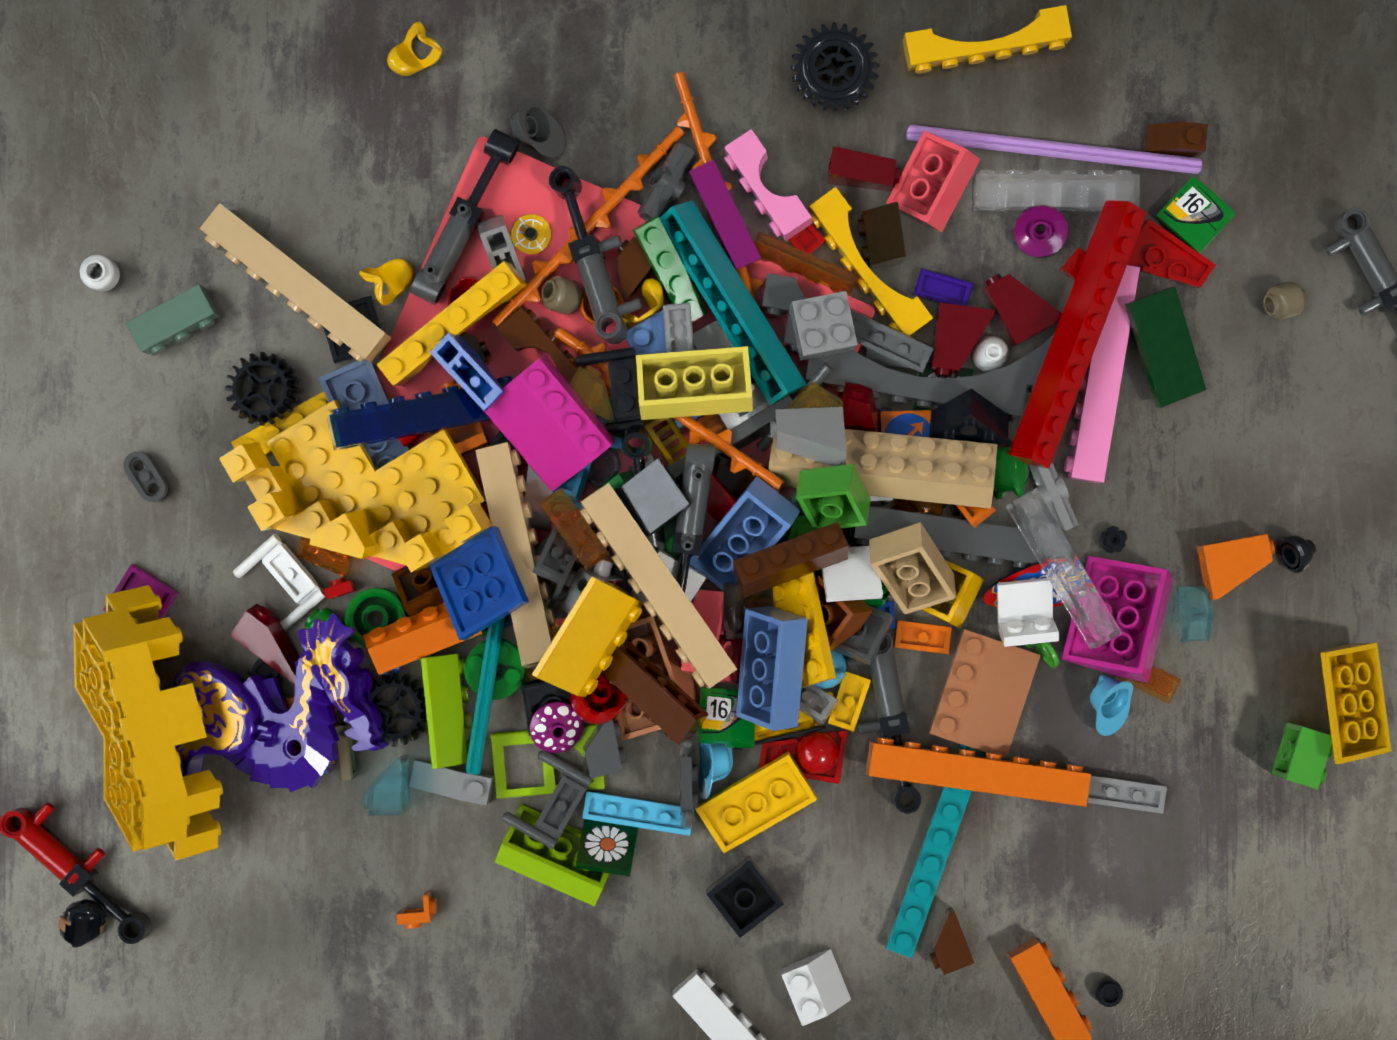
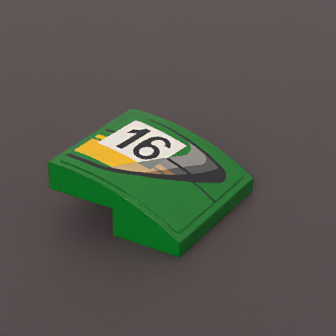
M1192 176L1156 215V218L1160 223L1178 235L1179 240L1201 254L1236 216V213L1214 192Z
M700 688V706L709 715L699 727V743L727 744L728 748H755V724L736 716L738 690Z

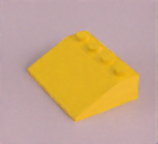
M592 576L532 675L581 697L590 695L598 685L597 678L602 670L605 671L610 666L613 660L611 655L617 646L620 647L626 640L628 635L626 631L631 622H636L642 613L641 606L644 602L618 585Z
M1377 642L1341 645L1321 652L1335 764H1343L1392 752Z

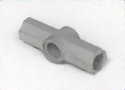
M1051 463L1049 469L1028 465L1029 473L1035 484V494L1042 508L1046 509L1055 533L1059 534L1078 526V520L1068 500L1069 493L1061 476L1057 475L1053 463Z

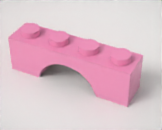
M752 129L724 147L727 155L724 157L726 164L732 172L734 170L738 171L742 177L739 179L741 186L747 194L749 192L753 193L757 199L754 201L756 208L761 215L765 213L772 221L768 225L776 237L781 235L786 242L813 224L811 215L797 195L788 197L778 196L768 191L760 180L761 170L768 156L766 149Z

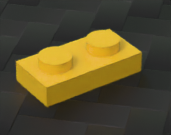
M846 671L836 695V699H838V704L836 705L838 713L830 715L827 723L854 732L871 680Z

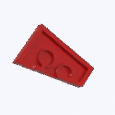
M1148 219L1142 226L1127 264L1140 267V272L1194 288H1200L1216 266V264L1151 219Z
M847 729L826 732L835 739L839 748L838 761L833 768L822 774H808L800 768L806 779L839 784L848 733ZM805 736L762 744L758 769L788 751L798 765L795 759L796 746Z

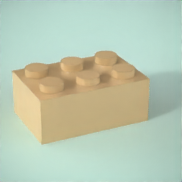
M921 522L869 539L870 564L904 614L956 598L954 573Z

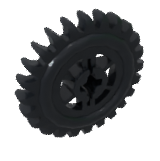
M833 22L831 30H828L826 25L822 24L820 33L814 28L811 29L812 38L806 35L802 36L805 45L797 44L795 46L796 50L801 54H793L791 56V59L798 63L792 65L790 70L798 72V74L792 77V82L801 81L796 91L806 90L803 98L804 101L814 97L813 107H816L821 101L823 102V111H826L829 104H832L833 110L836 113L839 104H842L844 109L848 111L849 101L858 106V96H861L863 99L868 98L865 88L874 90V85L869 80L878 79L879 76L872 70L878 69L880 65L872 62L878 56L876 52H869L873 47V43H863L866 39V34L857 37L856 27L848 32L846 23L839 30L836 23ZM829 48H838L837 53H832L828 56L823 53V51ZM840 50H845L851 57L845 58L840 54ZM820 55L824 63L815 67L816 59ZM831 64H834L835 67H840L838 73L830 69ZM855 67L852 78H849L846 75V70ZM823 76L824 79L830 82L829 85L825 84L819 77ZM842 79L847 81L843 85L832 86V83H837Z

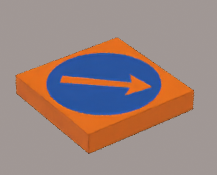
M932 410L881 411V433L929 437Z

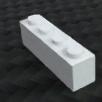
M696 969L673 990V998L711 1040H767L762 1033L756 1035L750 1028L752 1023L744 1013L737 1014L732 1008L734 1005L733 1001L726 993H718L713 987L715 982L708 973L703 972L701 974Z

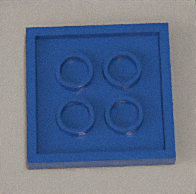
M491 526L429 565L459 640L469 639L529 602L499 527Z

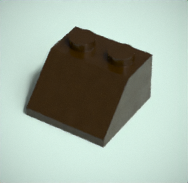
M898 202L863 211L861 219L857 220L859 236L864 235L865 246H861L864 262H868L870 269L900 265L905 259L906 253Z

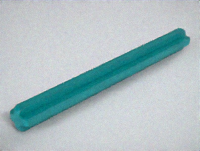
M505 617L490 625L487 631L465 770L466 773L472 775H479L481 772Z

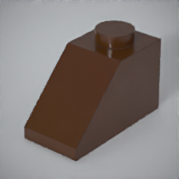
M1191 122L1149 124L1146 126L1144 152L1198 158L1206 151L1208 124Z
M634 236L630 242L626 239L617 250L619 254L617 262L622 297L626 302L630 301L653 270L637 238Z
M952 907L946 909L931 943L934 952L929 954L935 969L940 968L944 975L975 963L955 911Z

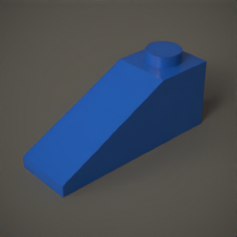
M447 333L430 352L483 411H487L505 392L481 357L462 336Z

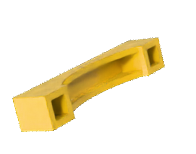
M1064 5L1041 9L1035 16V20L1028 26L1013 34L994 40L981 42L955 41L933 34L931 28L905 33L903 45L908 71L915 70L917 74L931 71V67L942 66V69L957 67L960 62L969 61V64H978L984 62L985 58L989 57L1002 60L1011 57L1012 53L1022 52V55H1031L1037 53L1038 49L1049 47L1050 51L1064 48L1065 44H1068L1072 34L1067 6Z
M836 187L809 206L808 211L812 217L813 226L816 229L821 227L826 234L824 239L827 245L833 251L835 249L838 250L843 257L840 261L849 273L851 271L855 273L858 277L857 285L864 294L870 293L875 300L872 303L874 308L881 316L884 314L891 322L889 326L910 336L933 319L932 315L918 297L911 299L897 293L884 284L866 265L856 248L849 227L848 214H850L852 208Z
M503 261L376 365L393 386H403L422 371V368L433 358L430 352L447 333L459 336L493 309L511 299L526 287L527 283L511 263Z

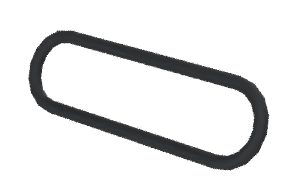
M816 726L755 741V745L822 730L826 726Z

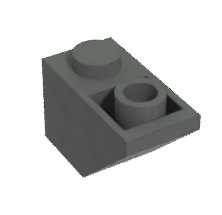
M618 720L598 724L583 746L587 772L590 778L623 772L621 764L626 763L623 747L618 748L616 737L621 736Z

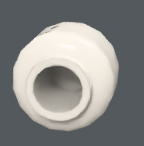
M99 254L87 257L82 262L79 270L82 282L87 287L99 292L109 291L114 288L120 277L119 268L116 263L110 258Z

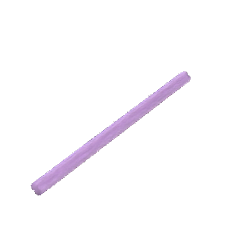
M908 125L906 139L910 141H919L925 130L962 147L1198 174L1202 169V159L919 125Z

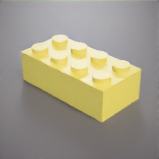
M748 346L636 355L641 420L753 411Z

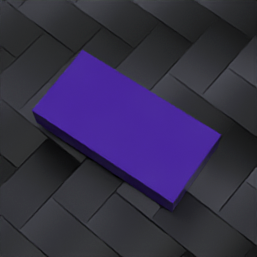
M921 268L913 296L937 303L967 306L973 283Z

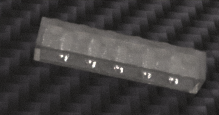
M980 170L979 174H975L972 179V211H1025L1033 206L1046 205L1054 207L1059 212H1102L1106 200L1130 201L1137 207H1140V175H1132L1130 170L1115 171V175L1104 174L1103 170L1088 171V174H1077L1076 170H1063L1061 174H1050L1049 170H1036L1034 174H1023L1022 170H1008L1006 174H996L995 170Z
M1037 488L1006 505L1007 510L1089 648L1100 647L1123 633Z

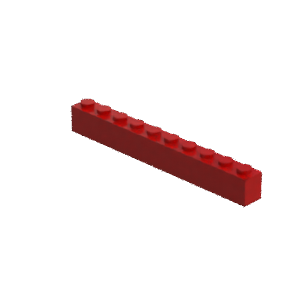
M1105 201L1008 454L1025 464L1049 469L1147 215L1145 211L1130 201Z

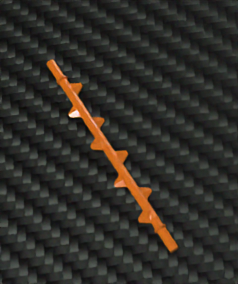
M679 72L673 76L681 98L680 103L683 105L685 112L678 119L677 124L678 126L691 129L700 157L699 161L692 167V169H695L712 161L709 147L715 142L716 136L715 134L702 131L693 103L694 97L691 96L684 72ZM725 182L728 190L732 188L731 183ZM708 216L709 222L712 223L710 216ZM743 267L737 270V273L758 305L759 300L757 301L755 292L763 285L762 279L749 277L747 268Z
M676 126L660 144H657L651 154L638 155L639 166L617 189L606 187L602 189L605 202L584 223L587 235L595 228L609 229L611 225L608 214L631 190L643 189L641 179L663 156L668 154V150L685 134L679 126ZM574 227L568 229L570 239L548 262L535 260L532 263L535 276L527 283L526 287L513 299L509 300V303L491 321L497 328L520 309L525 301L540 302L541 298L538 291L540 285L560 264L573 263L568 243L578 240Z
M561 327L555 332L554 336L574 349L577 354L583 355L606 351L604 343L590 348L586 345L585 341H580ZM608 362L596 364L606 371V385L610 387ZM690 416L674 417L675 420L690 429L689 443L697 444L706 440L731 458L730 471L735 474L743 469H748L752 472L753 476H758L777 490L784 484L782 479L764 468L762 463H757L732 446V431L729 429L715 434Z

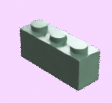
M198 284L126 324L141 352L157 355L167 349V344L173 341L178 343L191 336L190 332L197 328L203 330L212 326L215 323L214 319L220 317L206 289Z

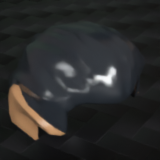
M88 899L71 903L62 915L59 916L58 928L62 938L75 948L97 938L103 933V927L106 925V915L102 906L96 903V901Z

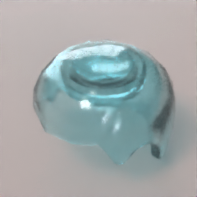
M609 447L592 461L586 482L594 487H602L620 473L621 461L615 449Z

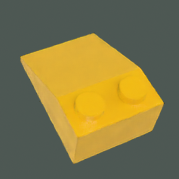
M945 560L954 573L956 598L921 610L957 628H961L984 579L969 570Z

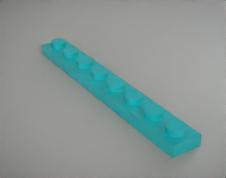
M959 743L955 753H959V749L976 751L975 756L984 757L986 753ZM950 787L942 788L885 948L887 950L909 958L913 957L969 801L971 790Z

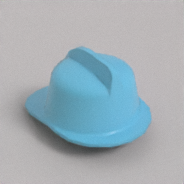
M1106 675L1099 676L1097 685L1090 694V702L1097 712L1096 730L1099 734L1103 736L1112 735L1125 723L1129 714L1133 693L1131 682H1120Z
M699 743V791L703 799H707L710 795L712 783L725 778L733 767L732 748H728L727 744Z

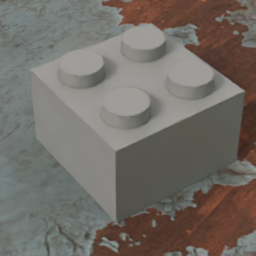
M846 291L791 302L789 310L800 361L851 351L857 347L858 344Z

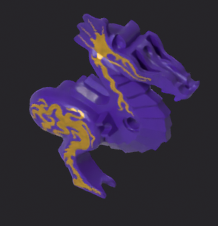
M333 613L326 622L316 619L310 629H300L298 631L304 651L298 661L295 662V696L290 709L276 677L266 679L263 674L249 677L244 683V680L238 673L227 670L220 664L200 661L185 665L175 676L172 688L193 683L197 701L202 708V720L207 737L175 746L181 760L182 776L201 772L204 756L212 754L222 755L234 763L235 768L249 775L250 781L269 784L270 788H289L290 792H293L305 786L310 788L316 787L322 777L329 773L333 762L338 760L337 742L340 740L334 726L336 718L332 704L345 716L344 721L352 726L345 731V735L358 741L352 746V750L362 751L368 749L377 751L387 747L389 742H385L382 739L384 730L381 728V714L370 698L372 676L366 668L361 669L359 667L364 659L363 651L361 648L354 649L345 641L355 633V629L345 626L340 621L339 616ZM297 741L301 744V752L297 748Z

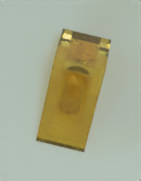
M589 365L585 369L579 366L570 382L571 387L592 412L613 423L614 413L606 384L600 378L602 372Z

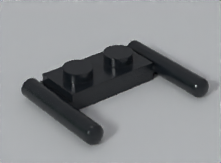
M630 347L577 355L575 358L577 366L608 362L614 419L616 422L603 424L611 434L622 433L634 425L645 428L644 420H641L635 348Z

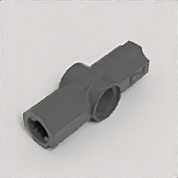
M675 143L663 166L659 167L652 174L649 180L651 188L637 211L643 220L648 221L655 216L660 218L667 211L671 202L676 200L685 188L683 180L696 158L695 151L681 143Z

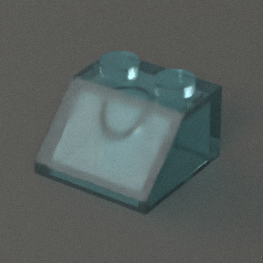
M403 754L396 758L368 787V792H364L363 805L364 809H368V816L402 815L409 809L408 754Z

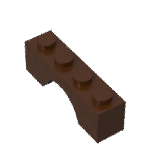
M521 307L497 328L516 351L535 348L549 354L555 362L556 369L583 401L596 391L592 386L595 380L586 370L582 373L574 366L575 358L567 349L563 353L556 346L559 340L549 329L543 332L537 325L541 320L531 309L526 312Z

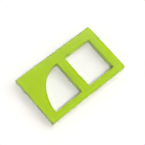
M596 724L583 725L581 738L574 745V748L583 756V746L597 727ZM528 730L491 733L490 739L492 741L497 799L553 794L558 785L556 784L555 768L543 762L545 785L507 789L504 746L532 744L534 742L529 736ZM560 730V731H555V732H553V733H554V734H559V733L562 732V730ZM604 776L593 778L587 791L605 789Z

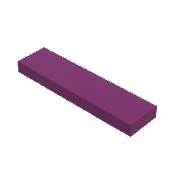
M712 160L690 170L689 175L736 271L760 260L761 256L715 161Z

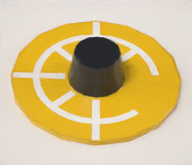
M526 214L514 223L511 230V238L514 246L519 251L526 254H537L549 245L551 229L543 217L536 214Z

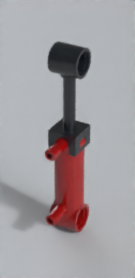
M45 803L35 816L26 808H17L2 815L0 819V831L8 838H13L61 881L59 885L72 897L80 894L83 890L120 922L117 932L123 942L135 944L150 934L152 923L146 914L140 912L127 914L91 882L99 873L94 867L105 856V852L101 848H96L87 860L81 861L41 826L54 811L52 804ZM14 816L21 820L22 825L20 829L15 828L13 825ZM131 922L139 925V934H134L130 930Z

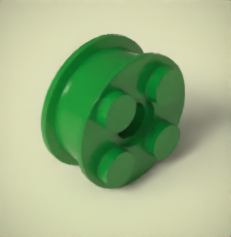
M373 588L358 593L350 601L345 613V624L347 627L355 629V633L351 636L352 639L361 646L366 647L363 635L375 628L395 623L402 617H409V615L405 611L399 595L388 589ZM375 610L380 611L384 618L380 626H375L370 620L371 614Z
M505 639L501 640L498 662L503 667V672L495 678L492 700L504 699L512 695L525 678V667L521 664L518 647ZM486 640L470 651L464 666L467 684L476 694H478Z

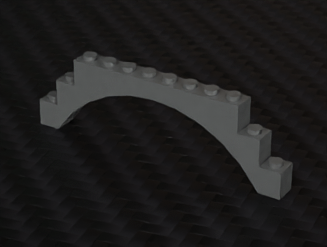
M768 273L765 279L760 310L766 311V315L773 317H782V314H787L782 345L783 347H788V352L799 354L789 306L792 301L806 298L795 278ZM1054 334L1033 352L1016 362L981 375L951 379L918 377L886 368L851 350L807 359L804 380L808 383L824 363H827L833 370L816 390H825L826 387L836 388V393L842 394L845 382L858 383L872 388L875 400H879V396L889 397L890 402L896 404H906V401L917 402V407L933 409V405L941 406L972 388L1009 415V423H1013L1014 419L1017 420L1022 417L1026 389H1029V393L1032 394Z

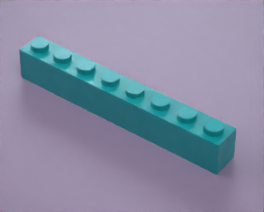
M693 201L672 206L660 217V220L685 269L733 346H748L750 374L771 406L788 395L792 397L807 384Z

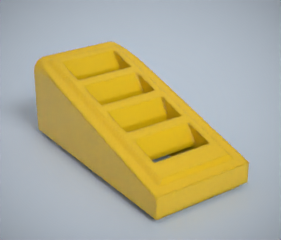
M672 418L644 421L645 429L669 465L686 456V452H684L674 460L671 458V455L683 447L687 450L688 444ZM664 420L667 421V424L658 430H653V427ZM670 429L673 430L674 433L660 441L659 437ZM677 438L680 442L666 450L665 446Z

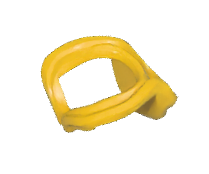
M420 21L410 27L404 41L393 47L388 54L387 63L389 68L398 75H413L434 65L442 55V48L435 40L426 37L425 27ZM416 35L422 43L433 48L425 59H419L412 50V41Z
M396 258L382 264L378 268H364L359 272V275L365 281L375 283L374 293L376 299L381 305L386 306L391 304L397 295L412 284L414 269L406 260ZM384 282L388 288V294L383 295Z
M650 278L642 283L641 292L650 309L640 318L630 313L622 315L628 330L655 315L663 305V291L658 280Z

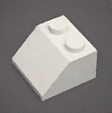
M831 948L780 968L782 978L802 1026L830 1015L851 1000Z

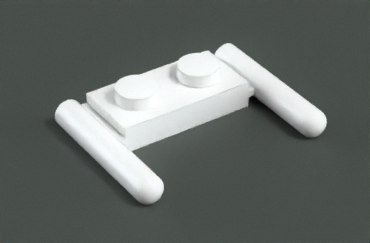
M273 534L233 570V574L237 578H241L262 560L265 567L292 599L299 603V606L280 622L286 632L323 600L326 595L324 589L319 587V583L287 545L281 542L277 534Z

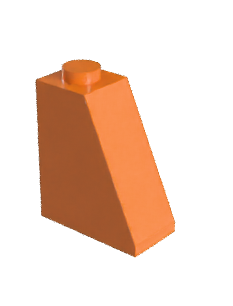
M1268 534L1197 546L1207 600L1220 599L1273 561L1272 555L1275 554V547Z

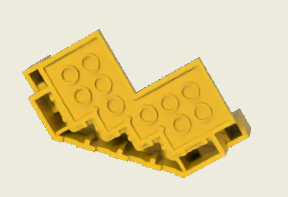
M337 400L329 402L266 442L280 466H271L259 443L241 444L219 458L232 482L246 481L257 501L247 508L261 531L270 529L280 530L309 538V545L364 559L374 556L407 565L410 572L429 567L435 561L493 526L481 504L486 502V497L446 429L441 430L377 470Z
M149 585L107 594L106 613L83 618V622L73 624L74 687L103 736L104 801L132 851L146 850L166 844L174 859L180 860L218 848V836H221V827L218 820H214L209 811L220 807V796L223 795V788L220 780L215 779L210 770L182 776L181 760L175 746L207 737L202 720L203 712L197 701L193 683L160 691V680L154 670L152 661L179 655V643H182L183 637L178 626L175 627L170 617L159 619V611L162 610L161 599L159 595L153 593Z

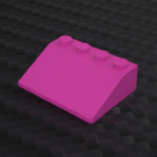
M545 354L503 387L505 392L487 411H484L551 491H554L611 447L616 440Z
M1088 556L1062 660L1121 678L1149 683L1174 581L1170 572L1167 569Z

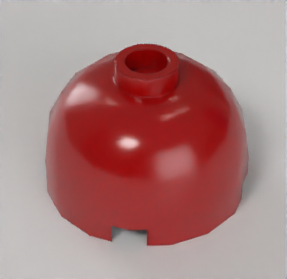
M602 673L597 678L598 685L590 695L581 697L571 693L570 699L574 712L579 718L587 723L596 725L608 723L615 719L624 707L626 699L625 694L616 686L611 685Z

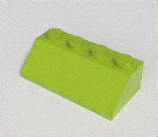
M460 653L421 658L432 769L467 763L470 745L468 729H472L471 712H466L465 702L470 701L468 685L463 683L466 660L461 658Z
M520 804L515 816L535 826L541 812ZM568 824L553 850L510 826L495 859V863L594 907L609 873L576 868L582 831Z

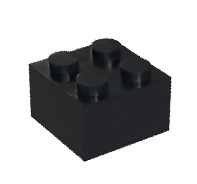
M972 388L931 411L930 438L997 444V447L1008 441L1009 415Z
M750 856L706 889V895L739 938L784 905L783 899Z

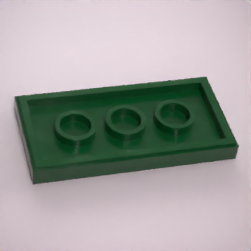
M1176 286L1126 303L1125 307L1156 408H1162L1205 391L1206 386Z

